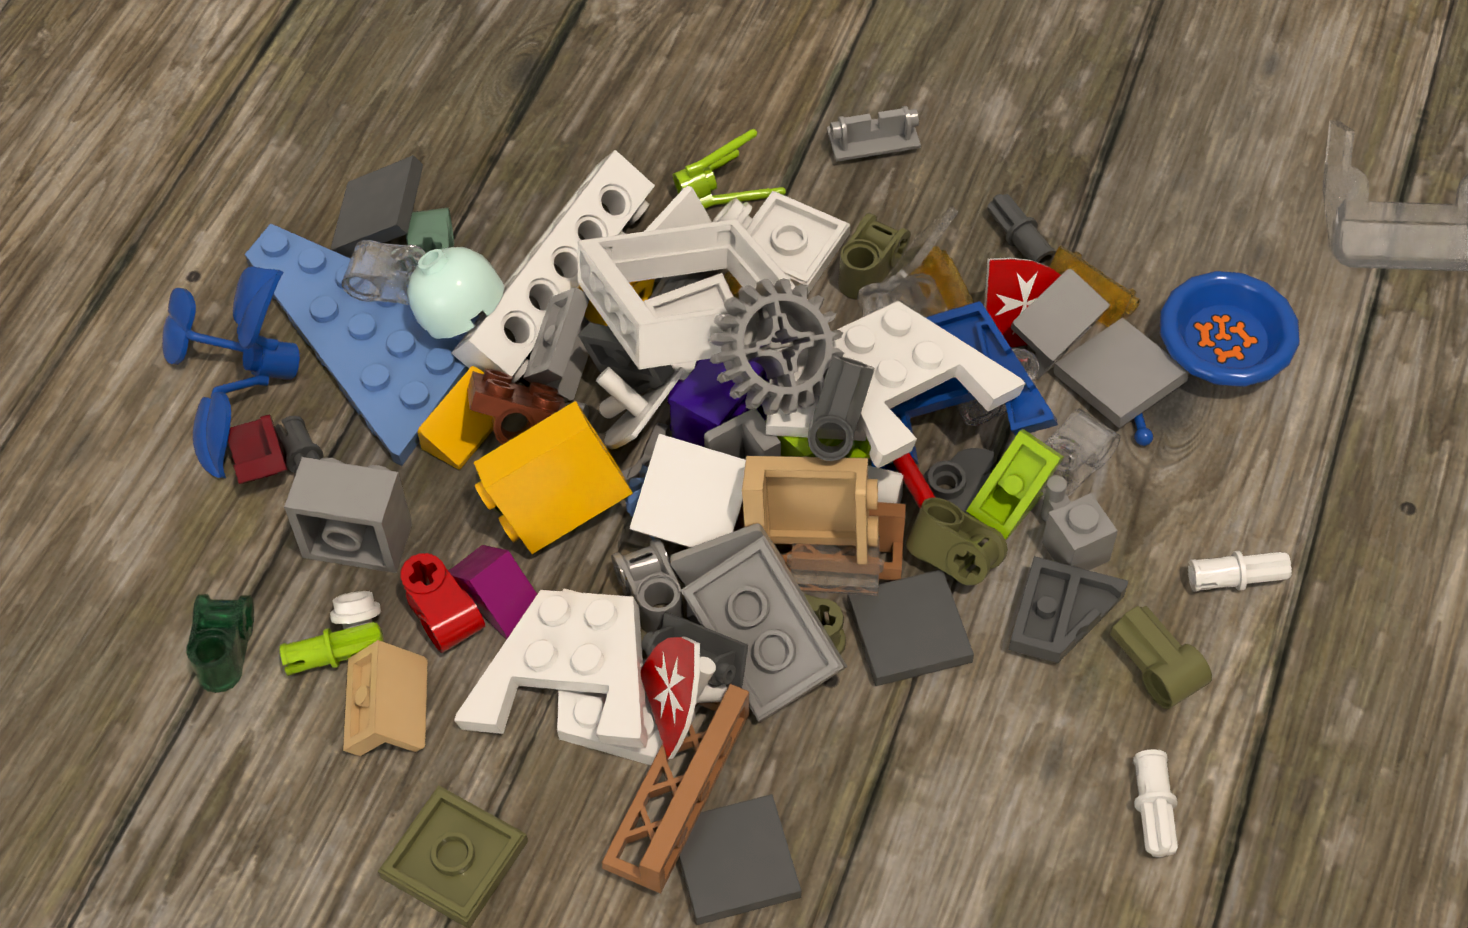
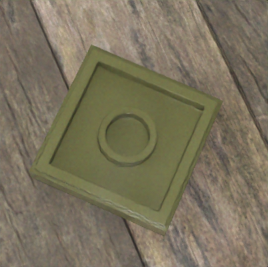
M438 785L382 864L378 873L381 879L464 927L470 928L528 843L526 833Z

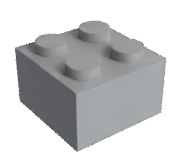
M302 457L284 506L302 557L397 573L412 527V520L399 473L380 465L364 467L345 464L329 457L321 458L320 460Z

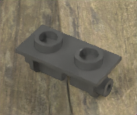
M669 612L664 613L662 629L656 632L650 631L644 636L642 649L646 651L647 656L651 654L659 643L667 638L687 637L700 643V657H708L716 665V670L709 683L714 686L725 684L727 689L730 684L742 688L748 644Z

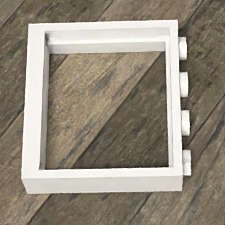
M737 219L578 240V284L639 370L710 359L712 355L720 353L721 346L713 345L708 340L711 335L724 332L714 323V319L717 315L721 313L728 314L724 307L655 318L629 282L727 268L742 287L750 285L756 289L757 282L763 279H769L774 286L776 281L783 278L789 279L792 290L796 287L790 277L777 266L772 257L755 241V238L745 230ZM758 311L752 316L747 325L744 345L751 344L756 338V322L760 321ZM786 313L790 326L799 332H804L799 323ZM771 341L770 345L761 347L759 349L761 351L786 346H793L794 344L787 343L781 345L780 342L773 343Z

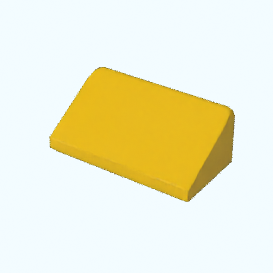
M475 366L469 368L422 423L417 432L422 450L458 470L464 466L493 431L492 416L472 411L469 408L467 388L472 371L484 374L482 370Z

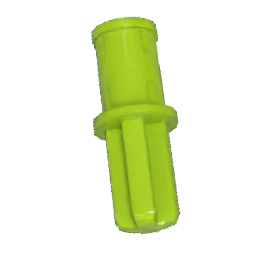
M375 622L332 632L330 628L323 630V635L288 644H280V656L282 664L287 665L284 669L287 676H291L294 673L331 664L332 668H337L340 665L339 661L347 660L377 640L384 642L380 626Z

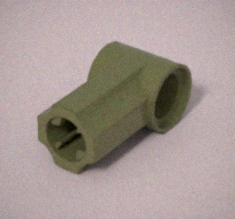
M1147 606L1134 607L1126 612L1112 627L1110 635L1142 671V679L1148 693L1164 709L1172 708L1212 681L1211 669L1203 655L1190 644L1181 646Z

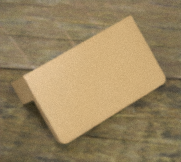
M377 640L348 658L343 751L362 756L385 742L413 752H418L425 747L428 662L424 656Z

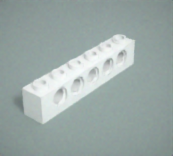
M616 150L605 157L590 172L506 281L503 297L495 310L488 317L483 311L474 323L475 327L466 333L451 354L468 368L475 366L485 372V369L501 371L513 377L512 383L520 379L526 371L529 362L526 357L534 348L550 298L579 286L578 240L580 238L578 233L585 239L626 234L622 229L628 221L633 224L646 211L649 203L645 198L655 185ZM602 203L608 207L610 214L605 211ZM554 264L558 265L561 268L564 277L560 276L556 272ZM529 295L538 301L540 310L532 305ZM504 327L512 331L516 343L507 338Z

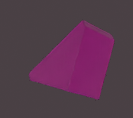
M481 545L449 570L461 589H464L472 598L481 615L506 640L537 596L536 591L509 550Z

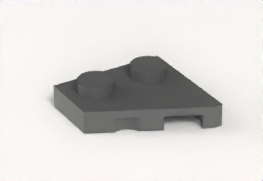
M589 322L578 334L600 374L607 367H610L639 395L645 393L649 388L654 389L663 385L675 372L671 365L639 370L608 326Z

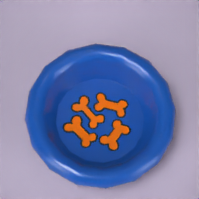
M1214 271L1191 277L1171 291L1160 311V336L1170 356L1191 375L1215 385L1245 387L1268 381L1290 365L1300 345L1299 320L1288 300L1267 282L1244 273Z

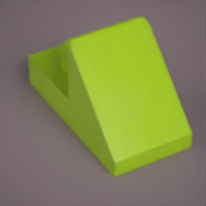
M1020 430L966 512L987 526L995 528L1005 539H1008L1044 495L1041 492L1064 456L1026 430Z

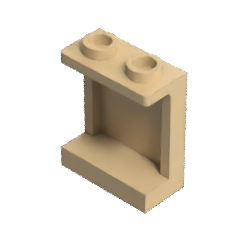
M746 456L742 485L745 527L756 523L760 524L774 544L857 546V564L867 565L868 547L878 546L879 517L869 516V509L877 510L878 479H868V458H842L835 461H825L818 457Z

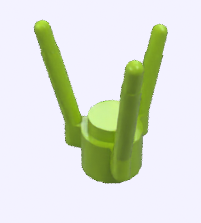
M751 129L700 161L685 166V169L673 173V181L677 193L679 194L687 185L692 187L704 209L713 205L727 204L734 198H737L740 202L766 199L772 191L785 195L786 189L779 187L711 195V191L717 189L716 179L712 171L737 158L740 154L737 149L757 136L755 129Z

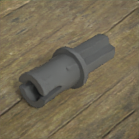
M997 194L994 196L993 201L988 204L987 208L1006 233V242L1010 246H1016L1026 259L1049 267L1057 258V252L1037 230L1038 224L1036 220L1032 217H1027L1010 195Z
M289 416L281 420L287 433H285L282 425H276L275 429L287 455L285 459L286 466L291 472H297L302 457L319 460L323 458L324 455L321 447L312 442L305 422L301 417Z

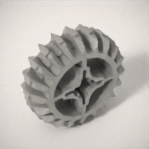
M763 279L757 282L756 289L750 285L739 289V299L731 297L724 302L728 314L721 313L714 319V323L724 332L715 333L708 340L713 345L721 346V352L712 355L710 362L713 364L723 362L726 371L718 375L717 381L723 383L733 380L735 384L731 388L729 396L736 399L747 393L746 408L750 410L757 409L762 404L766 415L776 414L779 408H781L784 414H791L797 411L798 404L803 408L814 405V394L820 396L832 355L843 357L845 354L839 348H834L832 342L840 339L844 332L840 330L830 331L828 322L833 321L837 313L829 311L822 314L819 309L824 300V297L820 295L807 300L808 285L800 284L792 290L789 279H780L776 281L774 286L769 279ZM758 311L760 321L756 322V338L751 344L744 345L747 325L752 316ZM786 313L799 323L804 332H799L790 326ZM771 341L773 343L780 342L781 345L787 343L794 344V346L782 349V353L772 349L764 351L759 349L770 345ZM803 349H808L806 367L799 379L795 381L794 373L798 372V356ZM748 361L759 363L765 369L767 379H772L773 384L758 376Z

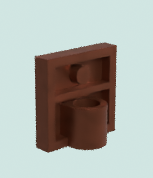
M485 369L484 374L472 371L467 388L469 408L472 411L492 416L493 430L496 439L501 445L566 407L563 397L557 396L558 390L551 386L531 382L529 388L512 383L513 377L501 371ZM520 413L528 421L520 431L509 432L501 426L503 419L508 414Z

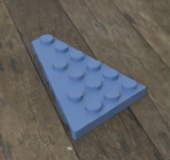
M270 223L245 253L248 266L276 269L284 272L272 298L277 300L299 335L314 350L316 358L337 381L339 389L356 412L365 419L367 427L373 435L377 436L388 450L393 462L402 466L420 442L417 433L419 427L469 370L466 365L451 354L467 332L452 338L436 339L431 337L428 331H425L418 323L408 303V283ZM477 315L476 317L471 319L473 324L476 322L480 315Z

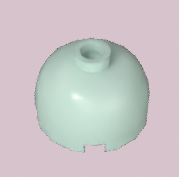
M465 247L434 249L421 257L418 266L412 273L407 289L408 303L418 323L425 331H428L431 337L436 339L452 338L474 328L475 325L471 319L476 317L482 310L487 317L495 310L503 297L504 284L493 266L483 255Z

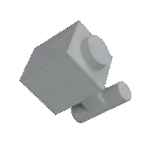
M1059 475L1051 476L1046 485L1041 517L1046 521L1042 543L1053 560L1085 570H1091L1109 562L1118 530L1092 493L1071 502L1065 494L1066 480Z

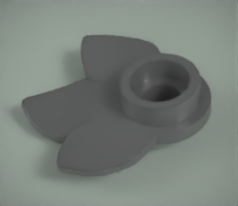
M980 448L964 449L959 451L951 461L935 463L923 476L936 498L950 501L963 512L972 516L966 510L991 474L994 452ZM946 484L951 486L953 489H943L938 486Z

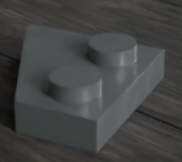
M1034 556L1010 640L1009 650L1059 663L1124 597L1128 580Z

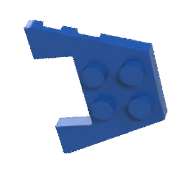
M981 301L925 317L1017 375L1025 382L1020 396L1005 403L1010 428L1015 437L1022 429L1032 433L1058 425L1055 415ZM953 377L890 410L913 434L910 422L912 417L972 401L976 398L956 377ZM914 445L912 451L909 453L911 454L915 463L919 464L916 447ZM893 462L880 467L890 471L897 470Z

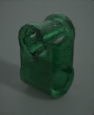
M198 594L193 607V623L186 647L187 657L202 688L214 693L225 692L233 688L242 676L248 640L252 635L254 626L253 599L251 595H241L238 600L211 599L209 594ZM215 658H220L219 660L213 663H209L211 660Z

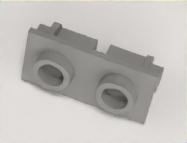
M902 106L901 109L878 112L877 119H871L870 114L845 118L844 116H839L836 122H830V126L827 127L836 162L921 148L915 126L919 125L918 112L916 109L909 110L907 106Z

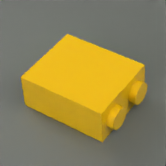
M576 401L474 462L481 479L480 482L475 484V488L482 501L489 510L496 506L499 508L503 515L498 517L508 537L513 543L521 539L531 554H534L633 494L620 467Z

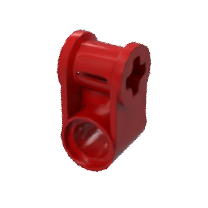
M419 553L411 556L404 562L400 578L406 590L407 602L440 653L446 652L485 628L484 619L468 593L461 589L437 556L429 553Z

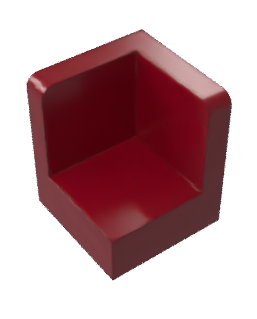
M270 414L260 417L261 419L231 427L229 430L228 443L235 462L233 466L239 484H245L288 471Z

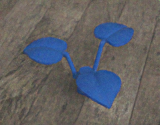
M251 266L246 268L240 275L233 302V318L238 324L237 334L239 342L194 332L191 328L195 318L196 304L192 294L184 288H175L170 294L168 303L169 315L165 320L162 335L163 354L168 363L179 365L184 360L190 339L200 343L243 352V367L245 370L251 371L255 376L214 387L211 397H203L198 405L193 426L195 454L203 468L217 478H226L223 461L231 423V404L226 393L255 385L268 386L269 378L292 380L299 368L300 354L295 343L280 342L276 339H268L259 335L275 289L284 273L281 270Z

